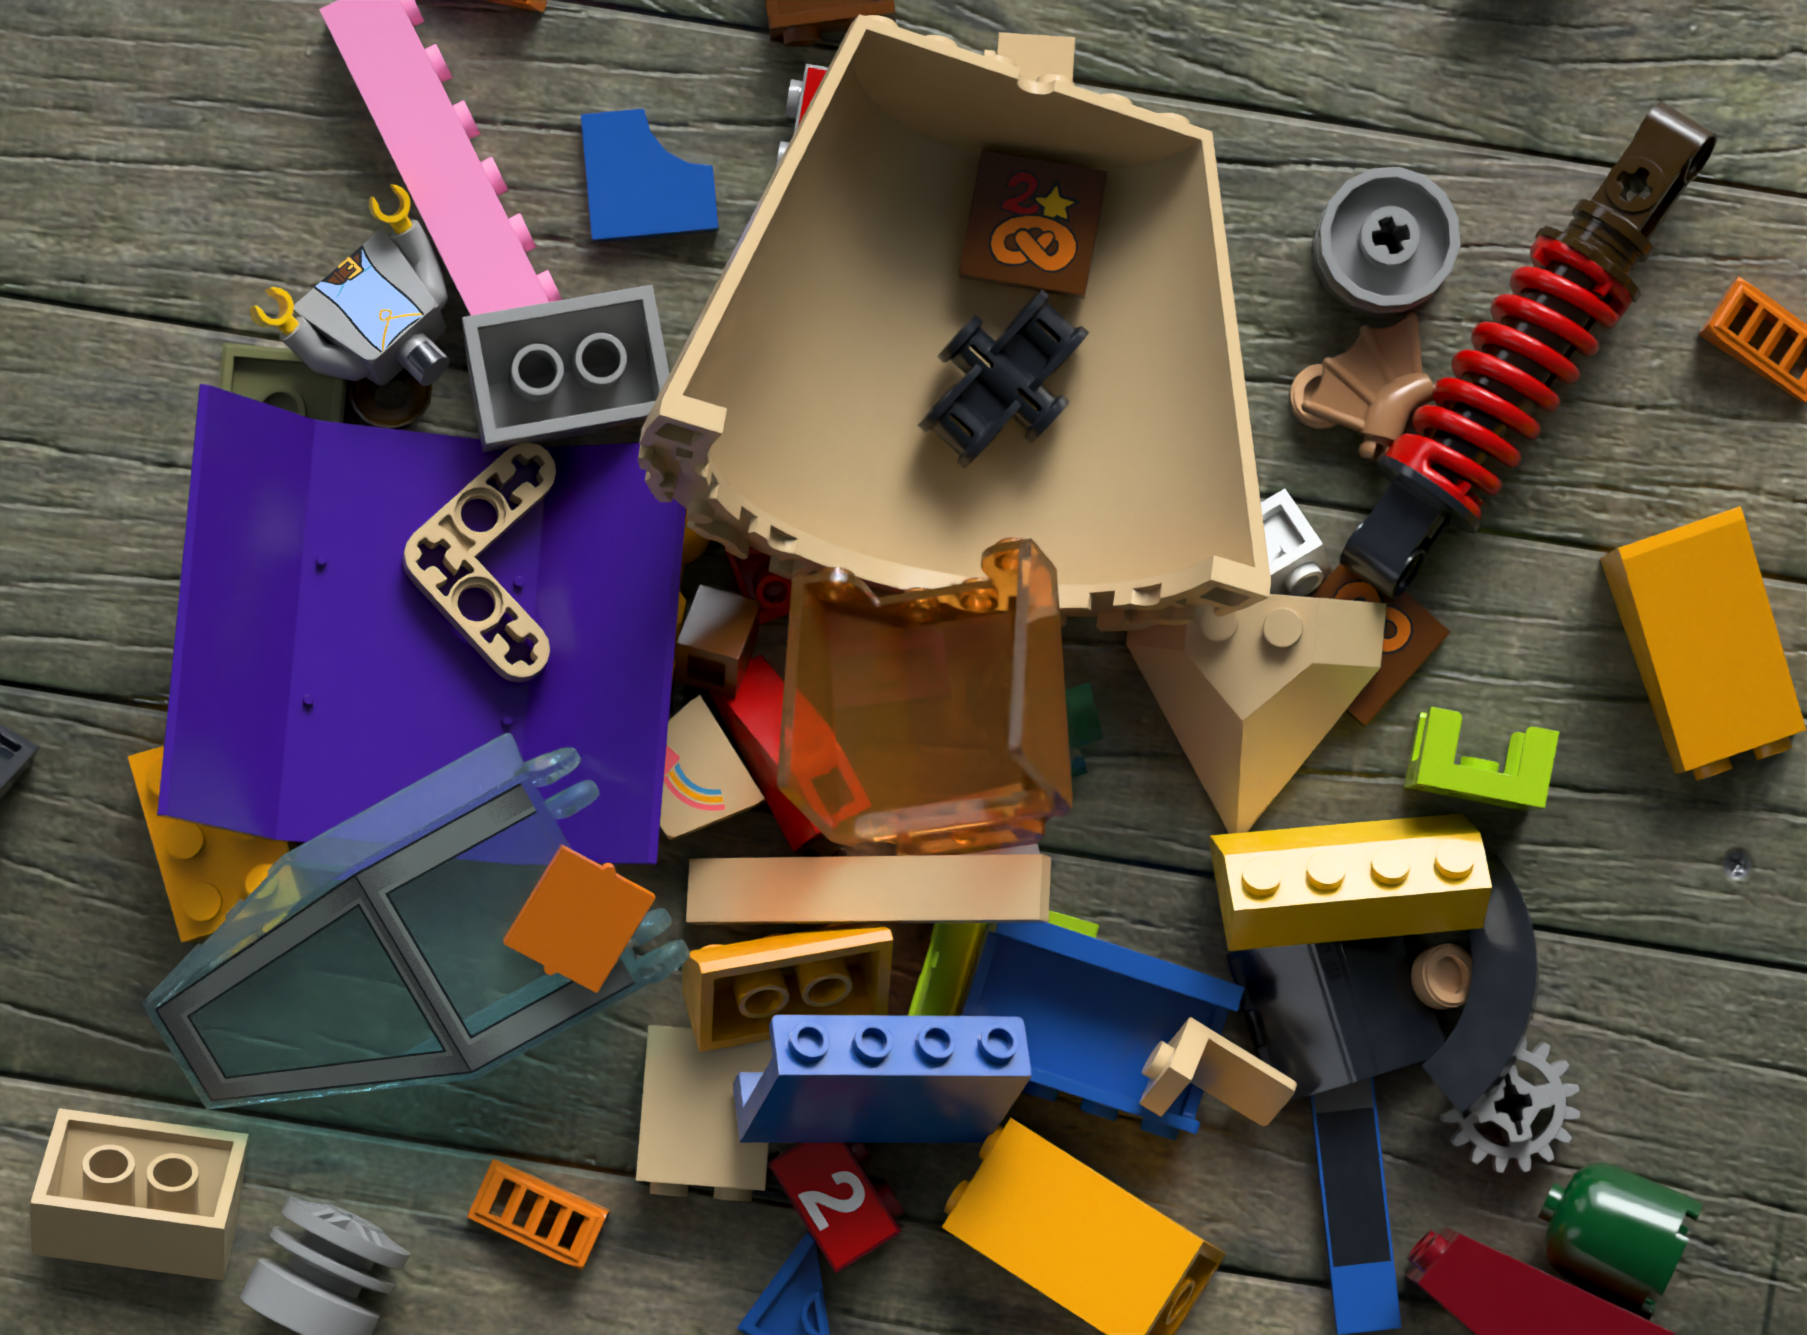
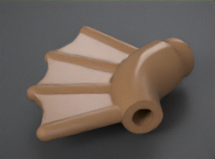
M1408 312L1405 318L1391 327L1370 328L1368 325H1363L1359 329L1360 335L1355 343L1346 352L1323 360L1320 384L1307 401H1304L1301 406L1302 410L1308 414L1359 432L1363 440L1358 451L1360 456L1368 461L1376 462L1380 455H1385L1395 439L1403 434L1410 414L1416 408L1434 401L1432 397V381L1422 370L1418 318L1414 312Z

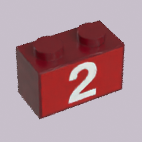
M796 1143L770 1159L767 1164L835 1273L901 1232V1227L896 1218L905 1213L886 1180L874 1186L861 1164L870 1159L871 1156L863 1143Z

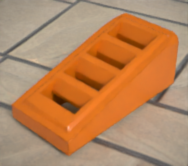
M1738 276L1731 282L1698 335L1802 403H1806L1807 368L1799 380L1788 372L1805 346H1807V324ZM1744 305L1753 312L1739 334L1736 335L1728 327ZM1763 319H1766L1774 326L1757 350L1748 342ZM1786 332L1795 339L1777 365L1768 357Z
M493 1158L467 1218L583 1271L610 1209ZM505 1178L516 1183L500 1217L491 1213L490 1210ZM527 1190H531L539 1195L525 1227L513 1223ZM550 1200L562 1206L547 1238L536 1232ZM573 1211L585 1217L571 1248L560 1244V1240Z

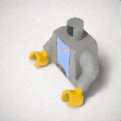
M390 184L391 189L400 201L398 211L390 216L383 214L379 204L372 196L369 199L368 206L371 214L376 219L390 223L393 228L390 236L381 228L295 305L289 293L282 288L271 287L265 289L266 293L275 299L279 305L277 318H269L256 305L250 307V317L256 325L262 328L276 326L281 331L280 340L317 374L357 381L366 377L376 385L382 386L391 381L405 368L420 384L428 386L440 378L450 363V359L433 343L447 328L441 313L448 299L441 258L418 220H410L407 216L410 210L408 193L402 187Z

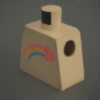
M700 695L691 700L668 721L660 827L670 841L752 809L766 801Z

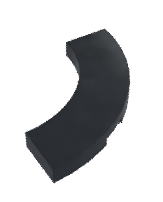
M1497 854L1487 861L1492 890L1484 927L1467 930L1472 955V976L1467 1002L1455 1029L1446 1042L1422 1065L1426 1074L1463 1119H1466L1485 1102L1513 1066L1517 1058L1516 1053L1525 1037L1530 1019H1533L1538 996L1539 968L1533 923L1516 882Z

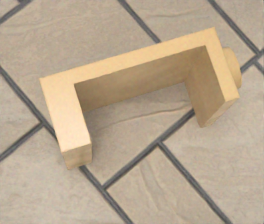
M648 1025L636 1181L650 1182V1194L688 1196V1186L697 1185L714 1187V1199L752 1201L753 1190H766L769 1143H740L733 1082L739 1072L765 1071L772 1058L771 1039L699 1052L692 1028Z

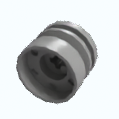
M292 1196L288 1197L281 1213L305 1230L302 1234L288 1228L274 1226L269 1236L283 1249L291 1253L292 1257L288 1264L273 1259L259 1258L239 1298L262 1315L301 1335H372L381 1315L368 1303L358 1297L362 1288L379 1293H392L396 1283L390 1277L373 1268L374 1262L402 1270L408 1261L410 1253L394 1243L382 1232V1229L351 1212L328 1203H313Z

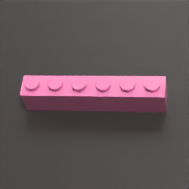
M337 0L319 9L470 315L563 300L549 271L546 270L536 275L526 255L527 252L537 247L521 214L519 213L508 219L498 199V196L509 190L493 158L490 157L480 162L470 142L471 139L481 134L465 101L463 100L452 106L442 83L453 77L437 45L434 44L424 49L414 29L415 26L425 22L415 0Z

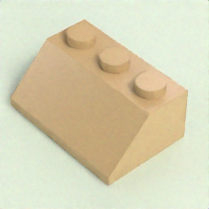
M59 1108L30 1202L32 1255L224 1281L236 1234L249 1134Z

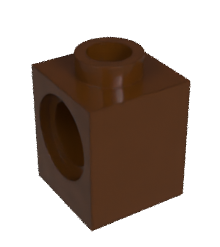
M699 585L677 640L674 681L736 698L758 641L761 601L744 597L735 591H721Z

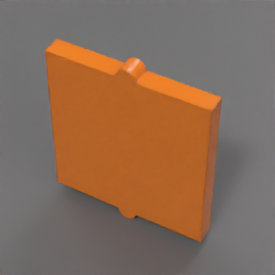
M561 844L504 937L503 943L542 964L547 975H553L557 972L598 993L656 897L649 890L617 874L612 863H605L602 866Z

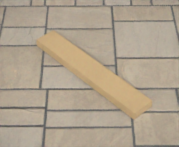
M1043 854L689 859L686 922L695 925L1048 923L1051 857Z

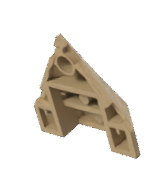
M1270 594L1269 598L1248 608L1221 617L1214 615V606L1205 605L1197 607L1194 623L1176 626L1154 624L1148 629L1127 631L1126 645L1229 834L1244 833L1250 830L1265 809L1381 668L1387 603Z

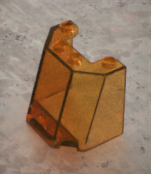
M1003 538L997 541L995 545L985 549L981 555V569L988 578H969L961 584L940 588L912 587L903 591L902 594L877 597L861 579L855 577L853 572L841 567H827L819 570L817 574L792 577L777 786L831 842L853 847L862 842L884 841L896 844L895 856L960 855L1037 844L1045 836L1046 822L1052 816L1063 817L1072 808L1073 795L1057 568L1032 538Z

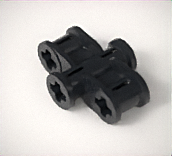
M1043 289L1015 316L996 341L981 328L983 320L975 314L937 355L943 363L951 360L965 375L940 398L917 426L924 432L932 430L959 455L958 463L964 469L989 445L1011 417L1026 430L1024 437L1032 443L1048 428L1070 402L1063 394L1057 397L1054 396L1042 383L1074 352L1087 337L1089 331L1083 326L1075 328L1048 303L1049 294ZM1036 321L1045 330H1047L1056 339V341L1052 337H1050L1039 325H1037ZM969 346L988 362L990 367L969 349ZM1017 390L1037 408V411L1017 393ZM950 415L970 432L971 436L967 435L950 419Z

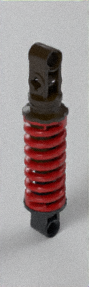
M1659 102L1646 115L1633 141L1616 165L1610 170L1607 178L1592 199H1580L1572 210L1574 219L1570 221L1568 228H1565L1564 231L1549 226L1539 229L1535 235L1536 240L1530 249V259L1534 267L1523 266L1513 271L1509 282L1513 294L1497 296L1491 303L1490 314L1494 322L1485 321L1477 324L1471 332V342L1475 350L1465 349L1459 351L1452 358L1451 368L1456 378L1445 377L1437 380L1432 388V397L1436 406L1424 405L1417 408L1414 412L1412 423L1418 435L1406 433L1398 436L1385 455H1380L1375 462L1376 469L1391 485L1370 515L1355 529L1348 539L1339 560L1342 567L1390 598L1397 599L1412 584L1425 558L1449 525L1468 533L1476 532L1480 526L1479 520L1482 518L1480 507L1484 501L1473 492H1468V490L1474 485L1482 492L1495 496L1502 489L1501 480L1482 466L1489 456L1509 468H1515L1519 465L1522 459L1519 450L1502 439L1507 430L1510 428L1527 440L1537 439L1541 433V427L1530 414L1536 406L1546 412H1555L1561 403L1559 396L1549 388L1556 378L1567 385H1572L1580 378L1578 367L1569 360L1573 352L1576 351L1583 356L1593 357L1599 351L1598 340L1588 332L1592 325L1596 323L1606 329L1615 328L1632 302L1636 303L1641 292L1629 277L1631 271L1635 269L1638 264L1637 262H1645L1654 249L1649 239L1666 218L1668 212L1687 185L1697 177L1708 162L1717 142L1716 133L1666 103ZM1645 187H1648L1650 195L1647 198L1636 195L1630 202L1628 201L1626 194L1629 191L1640 194Z

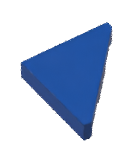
M806 1232L738 1325L737 1329L745 1335H830L817 1244L810 1232Z

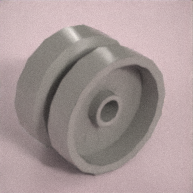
M1401 167L1370 169L1347 180L1331 198L1322 212L1313 238L1315 269L1326 291L1347 309L1370 317L1401 316L1425 304L1452 272L1461 245L1459 218L1447 194L1425 175ZM1378 235L1391 237L1395 242V252L1389 254L1386 245L1375 246L1373 239Z

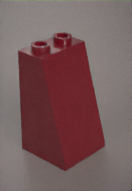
M1445 1227L1440 1234L1429 1230L1406 1257L1413 1265L1405 1273V1276L1472 1335H1676L1658 1324L1448 1227Z

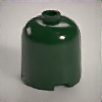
M1600 1162L1588 1164L1576 1171L1566 1188L1553 1183L1537 1218L1549 1223L1543 1244L1545 1256L1556 1271L1566 1278L1649 1320L1654 1313L1656 1302L1647 1298L1650 1291L1663 1296L1689 1240L1686 1237L1689 1227L1681 1224L1683 1218L1687 1216L1696 1221L1703 1203L1616 1165Z

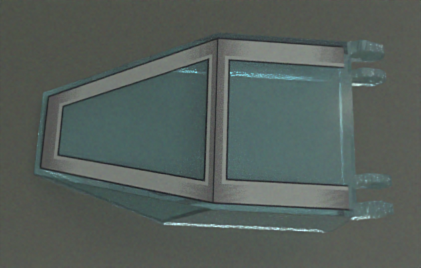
M503 734L282 855L267 871L268 876L244 901L240 899L225 915L226 920L202 945L198 943L143 1001L144 1009L205 1108L209 1110L478 1079L648 984L663 981L673 971L683 966V963L690 956V950L682 939L670 941L640 958H637L633 947L642 946L651 941L652 938L658 937L666 929L670 928L669 925L672 924V919L664 908L653 909L646 913L598 993L557 972L553 975H547L542 964L503 943L504 937L560 845L562 844L572 849L556 819L570 817L579 812L580 809L592 804L597 799L596 797L599 796L600 791L592 780L580 781L544 800L537 788L550 785L561 777L573 772L578 767V764L581 763V758L576 749L573 747L560 748L525 762L512 734Z

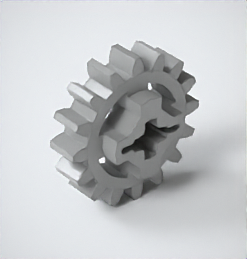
M1526 1035L1516 1053V1060L1531 1065L1541 1074L1546 1082L1536 1084L1526 1082L1518 1077L1516 1065L1513 1064L1500 1085L1466 1119H1463L1454 1107L1439 1115L1442 1122H1457L1460 1128L1450 1138V1142L1454 1146H1459L1470 1141L1473 1147L1468 1160L1475 1164L1481 1162L1487 1154H1491L1493 1171L1504 1172L1509 1158H1514L1520 1171H1530V1155L1534 1153L1547 1162L1552 1161L1554 1155L1548 1144L1553 1139L1569 1143L1572 1139L1569 1133L1561 1127L1563 1120L1580 1118V1111L1566 1106V1097L1580 1091L1578 1084L1562 1083L1559 1078L1570 1065L1566 1060L1555 1061L1551 1064L1546 1062L1550 1045L1545 1042H1540L1534 1047L1532 1052L1526 1051ZM1505 1083L1508 1084L1512 1093L1523 1094L1524 1104L1515 1108L1516 1118L1513 1119V1122H1511L1507 1113L1496 1111L1494 1108V1101L1504 1098L1503 1087L1506 1086ZM1439 1090V1094L1445 1097L1443 1093ZM1551 1107L1545 1126L1531 1139L1533 1136L1530 1125L1540 1109ZM1489 1121L1500 1128L1502 1139L1505 1140L1506 1146L1496 1145L1488 1141L1475 1129L1473 1124Z

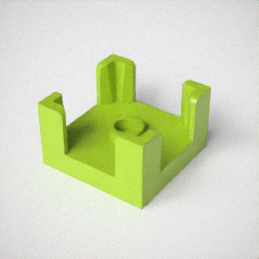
M1429 707L1427 713L1419 712L1417 714L1404 788L1525 812L1545 808L1559 731L1532 726L1527 728L1525 733H1513L1510 736L1504 773H1498L1500 763L1461 756L1460 765L1454 764L1462 723V715L1459 712Z

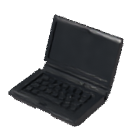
M1414 934L1247 949L1226 954L1234 983L1245 987L1240 1003L1257 1058L1297 1083L1294 1095L1289 1101L1427 1060L1446 1042L1447 1037L1439 1011L1425 1005L1417 997L1412 986L1411 969L1415 958L1420 953Z

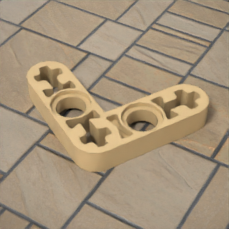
M529 442L516 444L505 451L414 532L406 543L402 557L404 571L413 584L497 674L508 681L517 683L529 681L539 675L548 661L550 653L549 640L539 625L476 558L547 495L554 483L556 468L550 453L540 445ZM518 460L520 464L526 466L534 461L540 466L536 476L537 482L540 485L534 487L529 482L522 483L512 492L509 498L511 502L519 506L514 510H510L502 493L487 483L495 479L498 488L501 490L511 481L516 471L512 462ZM473 499L488 501L497 512V523L486 532L470 530L465 526L461 517V509L464 504ZM423 543L430 549H434L440 544L447 550L442 562L453 576L457 574L460 566L465 567L470 573L457 580L448 596H444L438 590L447 581L442 572L435 566H431L425 571L418 566L422 555L418 546ZM468 588L484 589L493 599L494 611L484 621L475 622L468 620L461 614L458 608V597ZM504 613L509 614L514 621L508 623L504 630L517 643L524 641L526 638L533 642L535 646L530 653V657L535 663L528 666L524 661L520 660L511 665L505 659L510 649L508 643L498 633L492 643H488L481 635L493 630Z

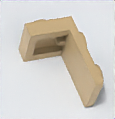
M1189 1017L1168 1044L1160 1041L1147 1059L1142 1075L1149 1078V1081L1139 1104L1161 1117L1191 1082L1257 1124L1267 1126L1294 1095L1297 1083Z

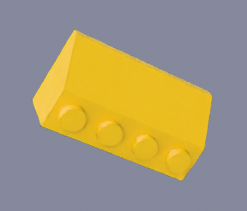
M1462 813L1210 835L1209 838L1228 951L1480 929L1484 927L1492 884L1481 833Z

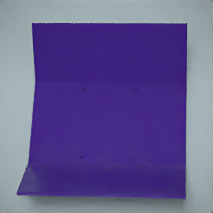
M200 384L157 816L267 840L395 852L521 783L537 813L457 856L456 859L507 864L549 865L562 844L600 865L605 863H612L613 865H656L686 509L674 498L672 502H659L651 493L645 482L646 470L641 469L638 463L639 443L561 447L541 446L550 453L555 462L556 475L550 491L536 506L476 558L539 625L549 640L550 653L548 661L539 675L525 682L508 681L494 671L413 584L404 571L402 557L406 543L413 533L509 448L482 453L480 439L314 420L211 385ZM518 460L512 462L516 471L511 481L501 490L498 488L495 479L487 483L502 493L510 510H514L519 506L511 502L509 498L512 492L522 483L529 482L534 487L540 485L536 479L540 466L534 461L526 466L520 464ZM470 500L461 509L462 521L472 531L486 532L497 523V512L493 505L486 500ZM424 543L418 546L422 553L418 566L424 571L431 566H435L447 578L446 584L438 588L444 596H448L457 580L470 574L465 567L460 566L457 574L453 576L442 562L447 552L442 545L439 544L434 549L426 547ZM468 588L458 597V608L461 614L468 620L475 622L484 621L494 611L493 599L484 589ZM504 613L496 627L481 636L488 643H492L498 633L510 647L505 656L508 663L513 665L517 661L522 660L528 666L532 665L535 662L531 659L530 653L535 645L528 638L517 643L507 634L504 629L508 623L514 620L509 614Z

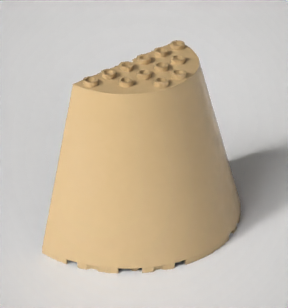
M859 14L850 25L642 427L638 463L641 469L646 470L645 482L651 493L659 502H672L674 498L688 510L687 527L704 539L714 540L723 544L725 551L742 560L747 559L750 547L771 556L768 570L771 573L840 597L920 616L924 615L925 602L938 603V607L948 608V605L958 607L956 622L977 625L992 623L1006 625L1013 629L1042 631L1043 624L1052 627L1065 626L1067 617H1097L1096 627L1101 632L1148 629L1154 624L1176 626L1194 623L1197 607L1205 605L1214 606V615L1221 617L1248 608L1269 598L1271 576L1212 131L1191 125L1187 118L1178 114H1158L1134 106L1131 100L1121 95L1098 94L1077 87L1072 80L1061 75L1046 74L1039 76L1036 82L1030 81L1020 75V67H1017L1015 62L1007 57L1000 55L983 56L957 47V44L947 37L939 35L923 36L899 28L896 22L887 17L878 15L863 16ZM981 150L1107 171V181L1085 299L1048 293V303L1075 328L1083 326L1089 331L1087 337L1074 352L1042 383L1054 396L1057 397L1063 394L1070 402L1048 428L1032 443L1024 437L1026 430L1011 417L989 445L964 469L958 463L959 455L932 430L924 432L917 426L940 398L965 375L951 360L943 363L937 355L975 314L983 320L981 328L996 341L1015 316L1039 292L959 278V269ZM1036 321L1037 325H1039L1050 337H1052L1056 341V339ZM969 346V349L990 367V364ZM1017 390V393L1037 411V408ZM950 415V419L967 435L971 436L970 432Z

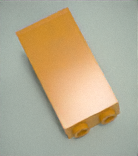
M1741 506L1619 547L1600 558L1675 774L1693 770L1695 779L1698 781L1733 769L1729 757L1753 749L1756 760L1793 748L1789 736L1806 731V727Z
M1012 1118L1009 1119L1004 1128L999 1125L995 1132L986 1138L979 1152V1158L983 1160L982 1164L970 1182L963 1180L955 1188L944 1209V1212L949 1216L942 1228L1106 1335H1176L1226 1255L1220 1249Z

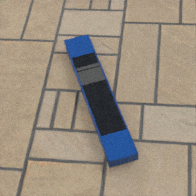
M1370 1077L1309 1096L1335 1331L1337 1335L1402 1328L1374 1079Z

